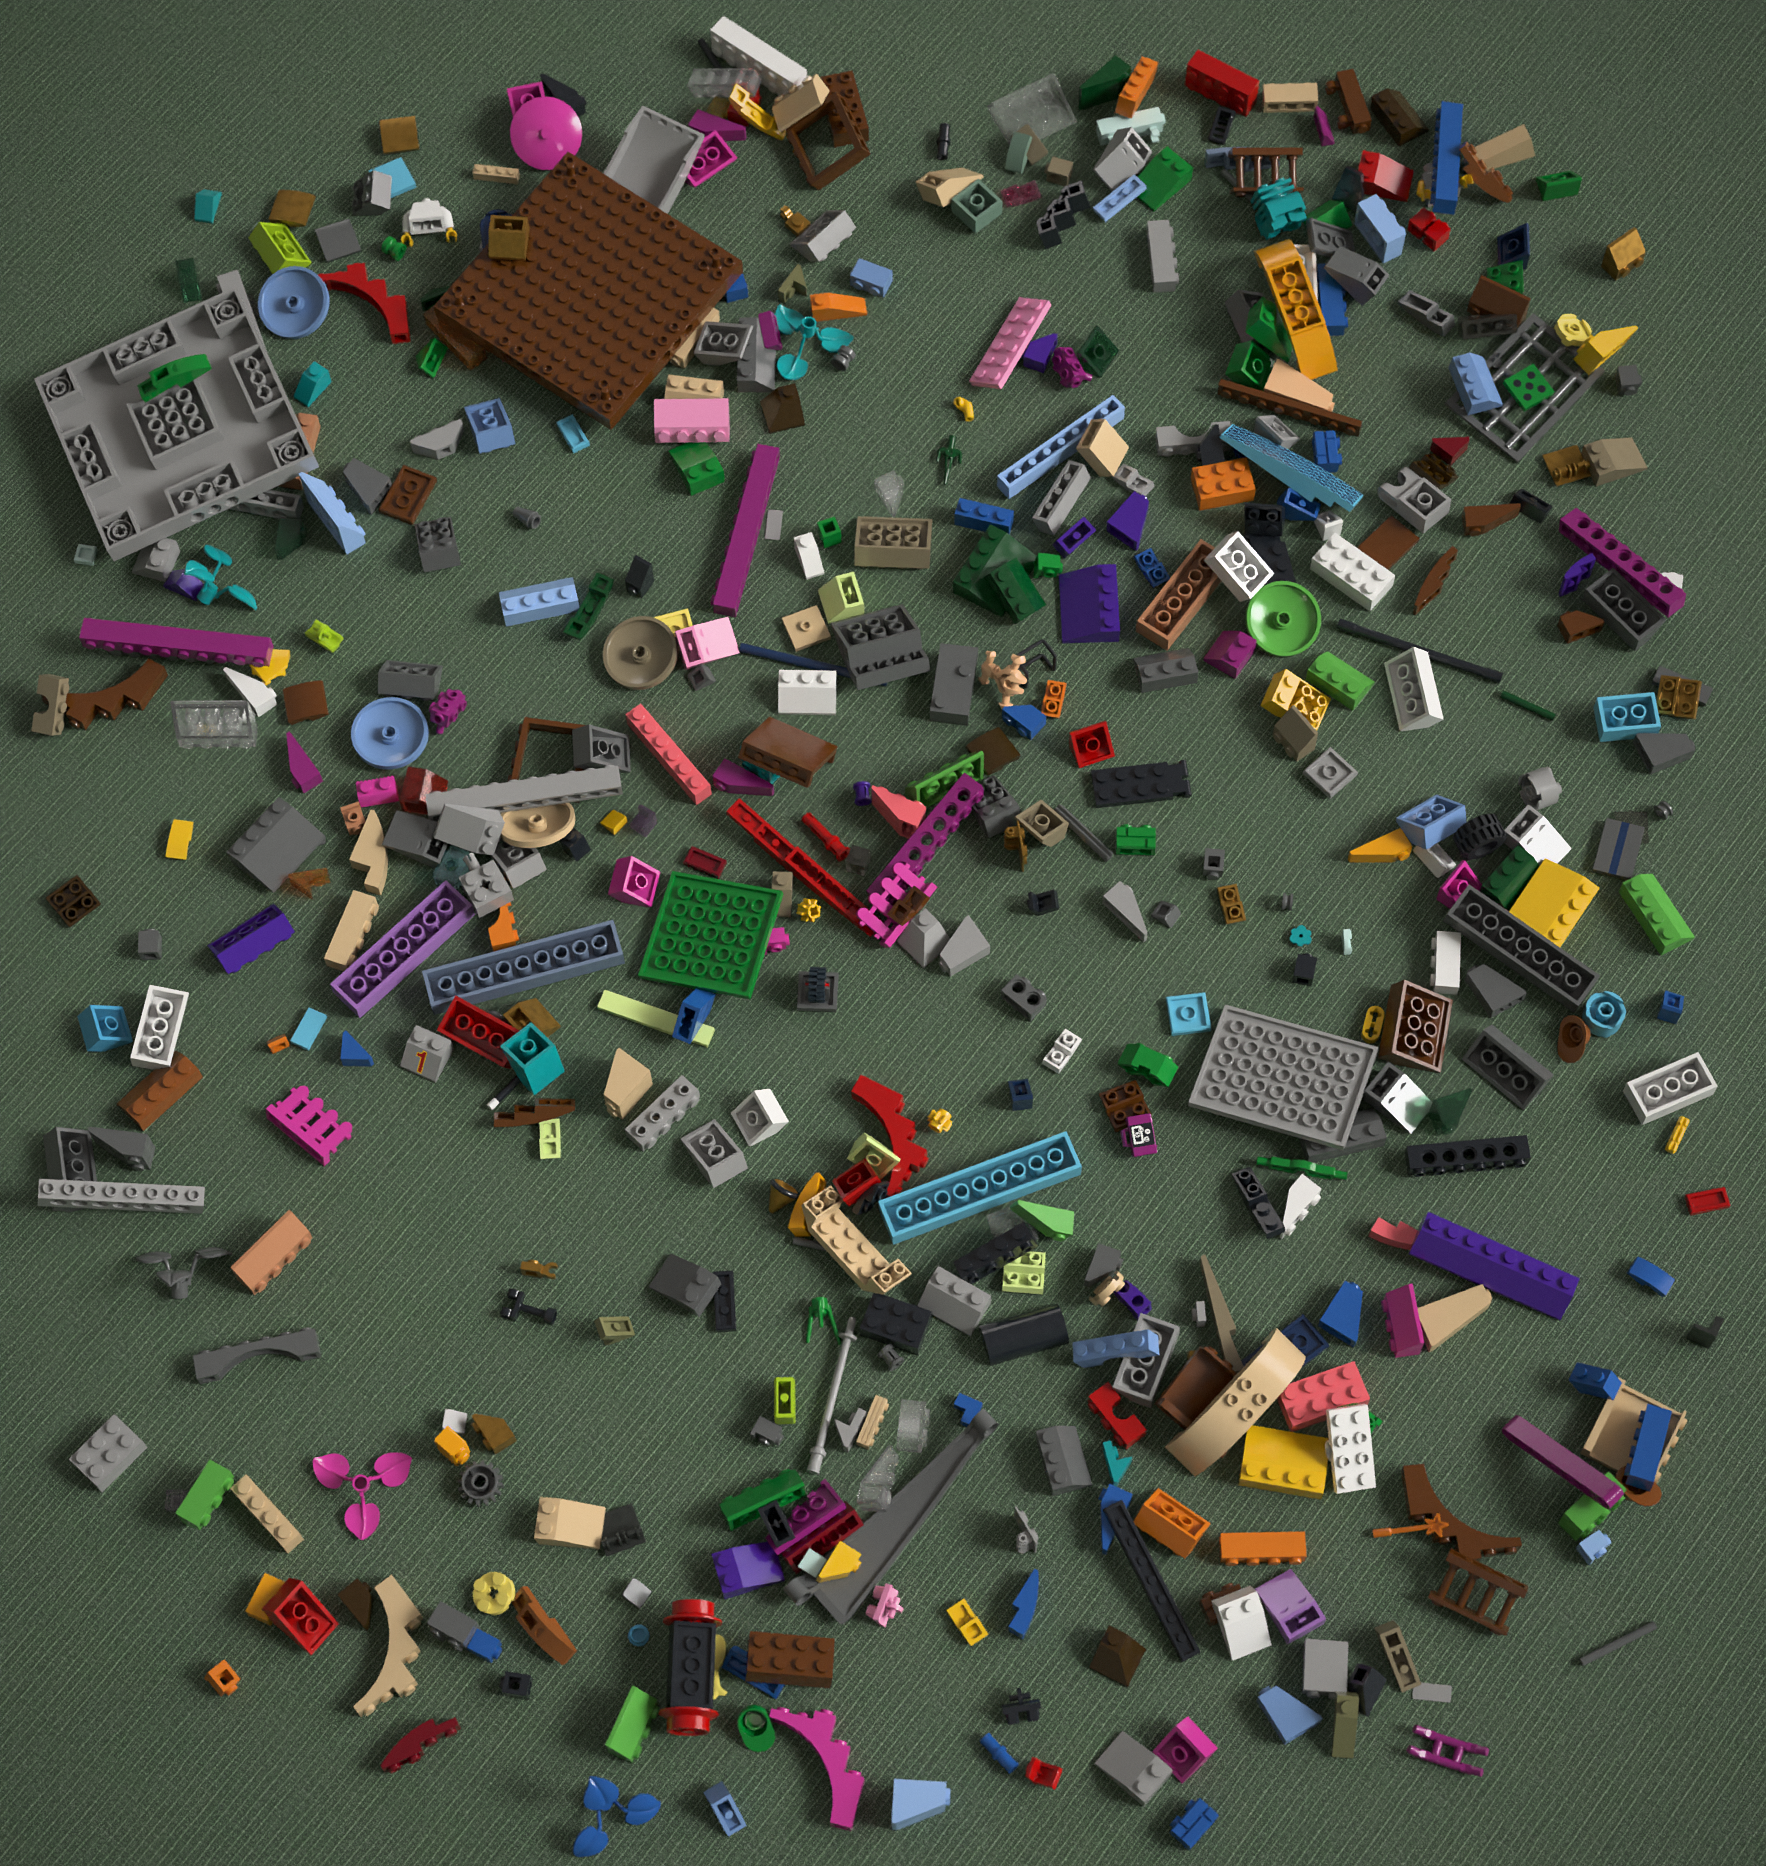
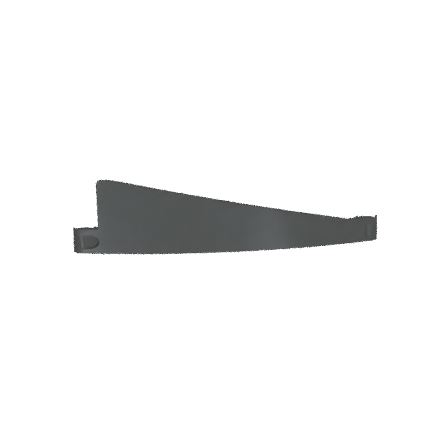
M985 1409L979 1411L972 1418L967 1428L935 1459L870 1517L861 1528L843 1541V1543L861 1554L858 1559L861 1564L855 1573L851 1571L848 1577L818 1583L816 1581L817 1578L806 1572L789 1582L783 1591L797 1606H800L811 1596L815 1595L839 1624H845L918 1532L977 1447L999 1424ZM835 1548L830 1553H828L824 1558L828 1560L832 1555L833 1551L835 1550Z

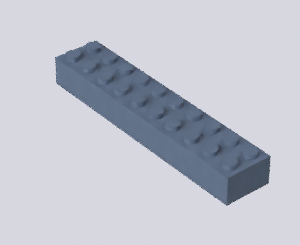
M614 920L431 968L422 971L431 1008L434 1015L447 1012L455 995L471 1004H477L625 964Z

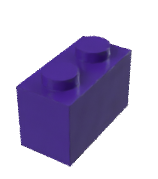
M1082 517L1052 545L1065 559L1091 536L1096 529L1085 517Z

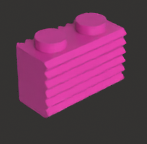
M394 776L356 782L357 796L361 808L399 801Z

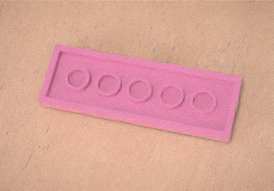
M1019 297L969 380L972 386L1002 389L1051 307L1049 300Z

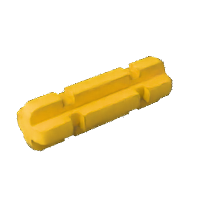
M1679 1117L1665 1147L1667 1152L1671 1154L1676 1152L1689 1124L1688 1118Z

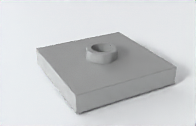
M1330 747L1303 771V774L1331 799L1354 779L1358 772Z

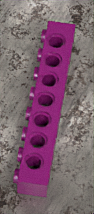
M1575 508L1560 519L1559 532L1586 554L1593 553L1596 558L1595 561L1608 571L1614 568L1652 606L1667 618L1684 606L1686 593L1681 588L1674 585L1667 577L1660 574L1653 566H1650L1625 544H1622L1612 534L1604 530L1600 524L1595 523L1586 513Z
M963 773L866 890L868 896L871 893L882 894L884 890L880 886V881L883 878L894 879L896 875L892 872V866L895 863H902L903 865L908 863L910 865L909 870L918 876L923 869L922 866L933 859L936 849L946 843V837L951 832L953 833L957 830L960 820L970 814L974 803L980 802L983 798V786L966 773ZM962 795H967L968 799L965 801H960L959 797ZM949 810L956 811V813L952 816L947 815V812ZM936 825H944L942 830L937 831L934 829ZM926 839L932 840L929 845L922 844ZM913 854L920 855L917 860L910 859ZM901 879L897 883L904 891L909 887ZM889 894L885 898L892 906L897 902Z

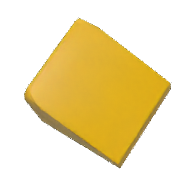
M612 810L600 824L615 835L627 823V817Z

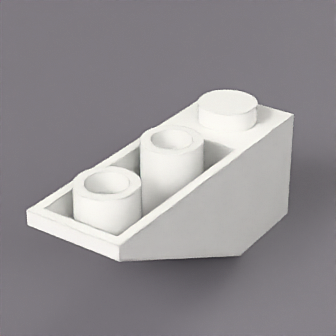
M1303 1174L1289 1189L1283 1217L1286 1232L1280 1234L1281 1239L1286 1234L1290 1236L1296 1228L1295 1223L1298 1220L1302 1221L1308 1214L1307 1209L1311 1205L1315 1206L1321 1199V1196H1319L1321 1188Z

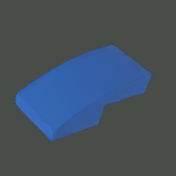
M1151 548L1134 556L1135 562L1153 588L1170 579L1162 562H1158Z
M1640 1257L1635 1258L1627 1272L1642 1286L1647 1284L1661 1297L1667 1295L1675 1281L1669 1274Z

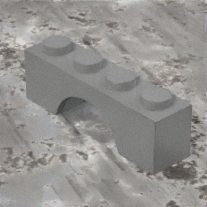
M1230 421L1211 423V426L1219 424L1220 436L1231 426ZM1175 426L1156 427L1155 439L1158 456L1168 457L1175 454L1189 455L1195 453V451H1198V445L1207 432L1198 437H1189L1181 434ZM1221 439L1223 452L1232 450V446Z

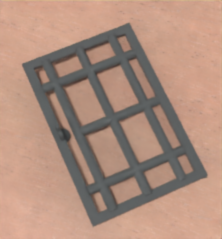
M1532 313L1487 359L1486 365L1488 370L1490 368L1497 370L1492 375L1495 384L1503 375L1507 378L1514 375L1509 369L1532 347L1547 359L1538 368L1542 375L1552 365H1555L1569 377L1555 391L1554 395L1548 400L1545 399L1539 404L1542 406L1520 429L1503 416L1516 403L1512 396L1498 411L1495 409L1486 410L1492 417L1484 425L1472 415H1467L1464 405L1461 407L1457 404L1460 400L1458 390L1445 402V405L1518 463L1603 375L1605 370L1599 366L1587 380H1584L1581 375L1585 371L1581 367L1574 372L1558 359L1566 350L1576 357L1578 348L1573 345L1565 346L1556 331ZM1534 324L1538 329L1529 336L1525 332ZM1544 333L1560 345L1553 354L1537 342ZM1519 338L1525 341L1502 365L1501 356ZM1574 382L1579 384L1580 387L1559 409L1553 405ZM1547 410L1553 415L1531 438L1525 434ZM1497 421L1514 434L1506 443L1490 431ZM1520 439L1525 444L1516 452L1512 447Z

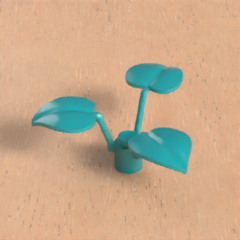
M780 304L776 309L775 316L779 332L790 335L794 331L796 333L800 331L802 334L797 357L785 354L778 359L777 369L784 379L797 380L806 374L808 363L805 360L799 359L806 338H811L816 333L818 340L822 341L823 349L831 353H838L841 345L848 346L854 338L851 334L832 327L822 329L819 334V328L816 327V320L814 318H804L799 312Z
M211 545L204 546V552L210 558L218 561L213 574L208 572L207 568L197 561L190 560L186 564L184 575L194 576L205 581L204 586L197 595L199 601L209 605L214 597L218 599L221 594L228 591L231 595L248 604L256 611L255 598L248 590L234 584L232 587L227 586L221 591H217L218 587L213 582L221 564L223 563L227 566L232 564V559L226 552Z

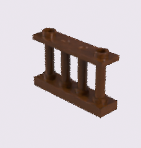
M1231 148L1228 151V159L1236 161V187L1229 191V195H1235V197H1246L1249 194L1254 195L1258 187L1261 186L1262 159H1269L1271 161L1272 184H1275V181L1279 179L1278 161L1280 159H1287L1289 163V178L1292 180L1289 186L1294 185L1295 187L1291 193L1298 191L1301 194L1304 191V187H1296V161L1303 155V148ZM1245 159L1253 161L1254 187H1244L1243 161Z
M1450 1549L1446 1558L1450 1567L1438 1592L1431 1589L1428 1598L1436 1606L1443 1607L1444 1605L1489 1627L1492 1633L1506 1636L1509 1627L1504 1625L1516 1598H1524L1529 1586L1460 1552ZM1462 1568L1468 1571L1469 1577L1458 1601H1454L1446 1597V1593L1457 1570ZM1481 1577L1488 1581L1489 1586L1477 1611L1465 1606L1477 1579ZM1501 1587L1507 1590L1508 1596L1495 1621L1485 1616V1612L1496 1589Z

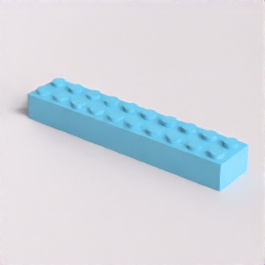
M1067 1131L880 1200L878 1201V1209L894 1245L1081 1175L1082 1166Z

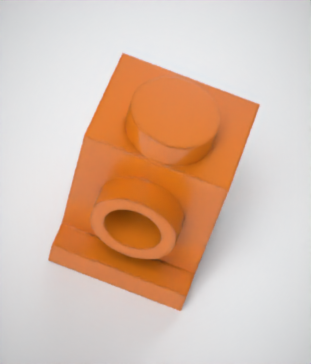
M225 1660L211 1669L204 1678L220 1696H223L225 1693L227 1696L231 1695L238 1689L236 1685L240 1681L238 1675ZM220 1679L225 1680L226 1685H223Z

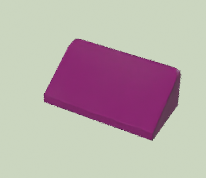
M1316 106L1313 118L1321 145H1333L1335 142L1327 115Z
M771 310L758 314L765 348L782 350L783 347L775 314Z

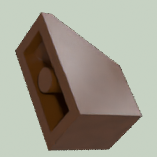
M1578 610L1568 611L1560 616L1557 627L1566 643L1569 644L1600 632L1604 621L1601 618Z

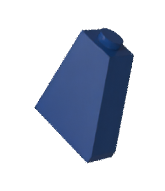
M696 988L681 1004L672 1037L691 1044L709 1015L716 994Z
M1344 1281L1318 1327L1353 1348L1358 1339L1363 1291L1360 1290L1357 1284Z

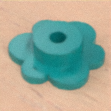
M1299 925L1297 929L1291 930V943H1297L1299 947L1311 943V931L1306 930L1305 926Z

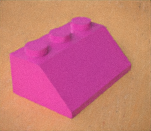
M716 130L703 139L685 180L686 184L694 188L737 160L736 155Z
M1408 1284L1387 1292L1384 1300L1381 1301L1382 1310L1386 1312L1388 1319L1385 1320L1386 1331L1391 1334L1389 1347L1391 1352L1394 1351L1395 1358L1419 1355L1424 1345L1413 1284Z

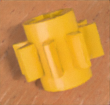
M803 898V902L797 904L798 912L796 914L802 916L801 921L814 922L815 918L820 917L821 906L816 904V899Z
M939 1108L937 1112L932 1110L928 1115V1121L930 1122L928 1126L937 1133H941L942 1130L948 1132L952 1126V1121L950 1120L952 1116L942 1108Z

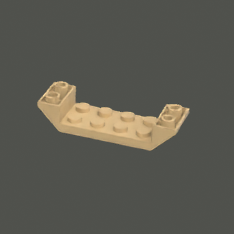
M831 1185L803 1203L802 1209L808 1231L862 1290L884 1294L912 1274L899 1259L889 1264L841 1212L839 1208L843 1203V1199Z

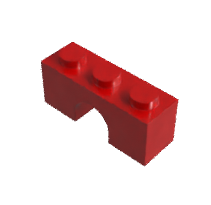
M1107 1382L1088 1396L1089 1404L1087 1405L1093 1414L1097 1413L1102 1419L1100 1422L1107 1431L1111 1430L1114 1434L1113 1439L1118 1446H1123L1127 1450L1146 1436L1147 1430L1134 1414L1123 1420L1114 1416L1112 1410L1120 1404L1121 1397L1112 1389L1110 1383Z

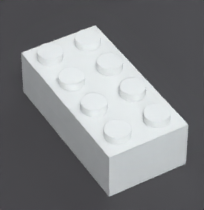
M1336 533L1313 556L1310 566L1313 572L1368 611H1371L1391 589L1395 579V575Z
M1699 1052L1627 1082L1623 1092L1641 1125H1644L1713 1095L1718 1086Z

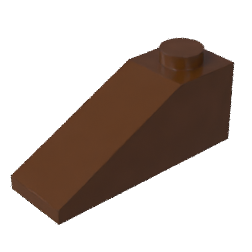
M1520 503L1464 507L1462 512L1464 536L1485 534L1517 517L1521 507Z

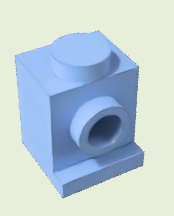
M1598 1530L1580 1542L1576 1549L1586 1563L1590 1565L1595 1560V1557L1598 1559L1607 1552L1606 1548L1611 1544V1540L1605 1533L1602 1534Z

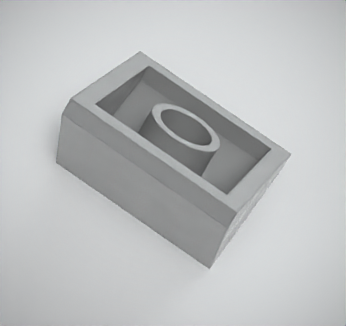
M1275 415L1258 416L1255 419V434L1286 449L1291 448L1300 440Z

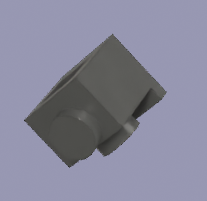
M1205 848L1203 876H1207V879L1217 880L1218 877H1222L1225 850Z
M761 1416L750 1433L751 1440L755 1441L758 1438V1441L765 1446H779L784 1438L782 1427Z

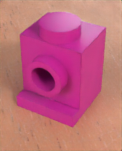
M784 927L773 928L765 955H767V951L780 952L782 949H786V946H790L789 934H785Z

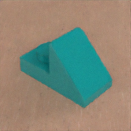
M1106 1441L1102 1444V1450L1112 1485L1117 1486L1130 1466L1132 1457L1116 1460L1119 1458L1116 1446H1112L1111 1441Z

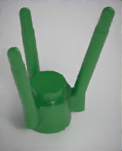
M813 1298L811 1300L812 1306L809 1307L806 1343L810 1342L813 1316L818 1317L819 1327L823 1328V1317L828 1313L837 1342L841 1345L842 1342L832 1314L831 1305H828L827 1298Z

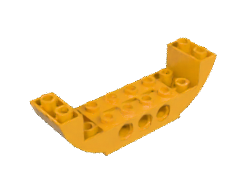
M1287 239L1254 251L1259 268H1263L1295 353L1298 372L1313 380L1338 371L1325 319L1303 261L1293 242Z

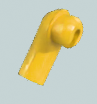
M956 397L953 403L957 409L964 412L965 421H973L972 403L964 398Z

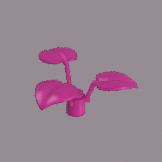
M398 1452L384 1454L374 1464V1468L379 1475L368 1478L362 1474L354 1478L345 1476L349 1472V1463L344 1456L335 1453L314 1458L313 1469L316 1477L325 1487L337 1489L342 1485L344 1479L352 1482L355 1491L360 1493L361 1505L353 1504L347 1509L345 1523L353 1534L360 1540H364L375 1531L380 1521L378 1507L373 1503L365 1504L364 1492L370 1488V1481L381 1478L386 1486L397 1487L401 1485L408 1477L412 1458L407 1454Z

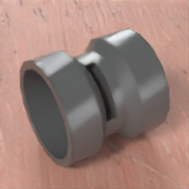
M841 345L838 349V354L834 355L831 359V363L836 369L846 371L849 367V362L854 360L856 354L851 348Z

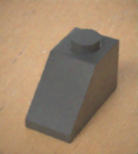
M1098 1243L1085 1278L1084 1286L1090 1287L1104 1281L1109 1275L1113 1277L1116 1270L1120 1271L1124 1260L1121 1258L1122 1251Z

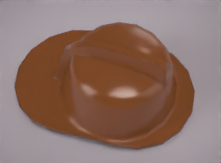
M1575 1015L1565 1017L1560 1024L1558 1054L1567 1063H1575L1583 1056L1585 1045L1591 1036L1588 1025Z
M1626 1466L1621 1467L1617 1471L1616 1479L1627 1489L1623 1495L1626 1500L1634 1501L1642 1506H1653L1660 1501L1662 1493L1660 1487L1655 1482L1651 1491H1646L1626 1484L1627 1476L1624 1475Z

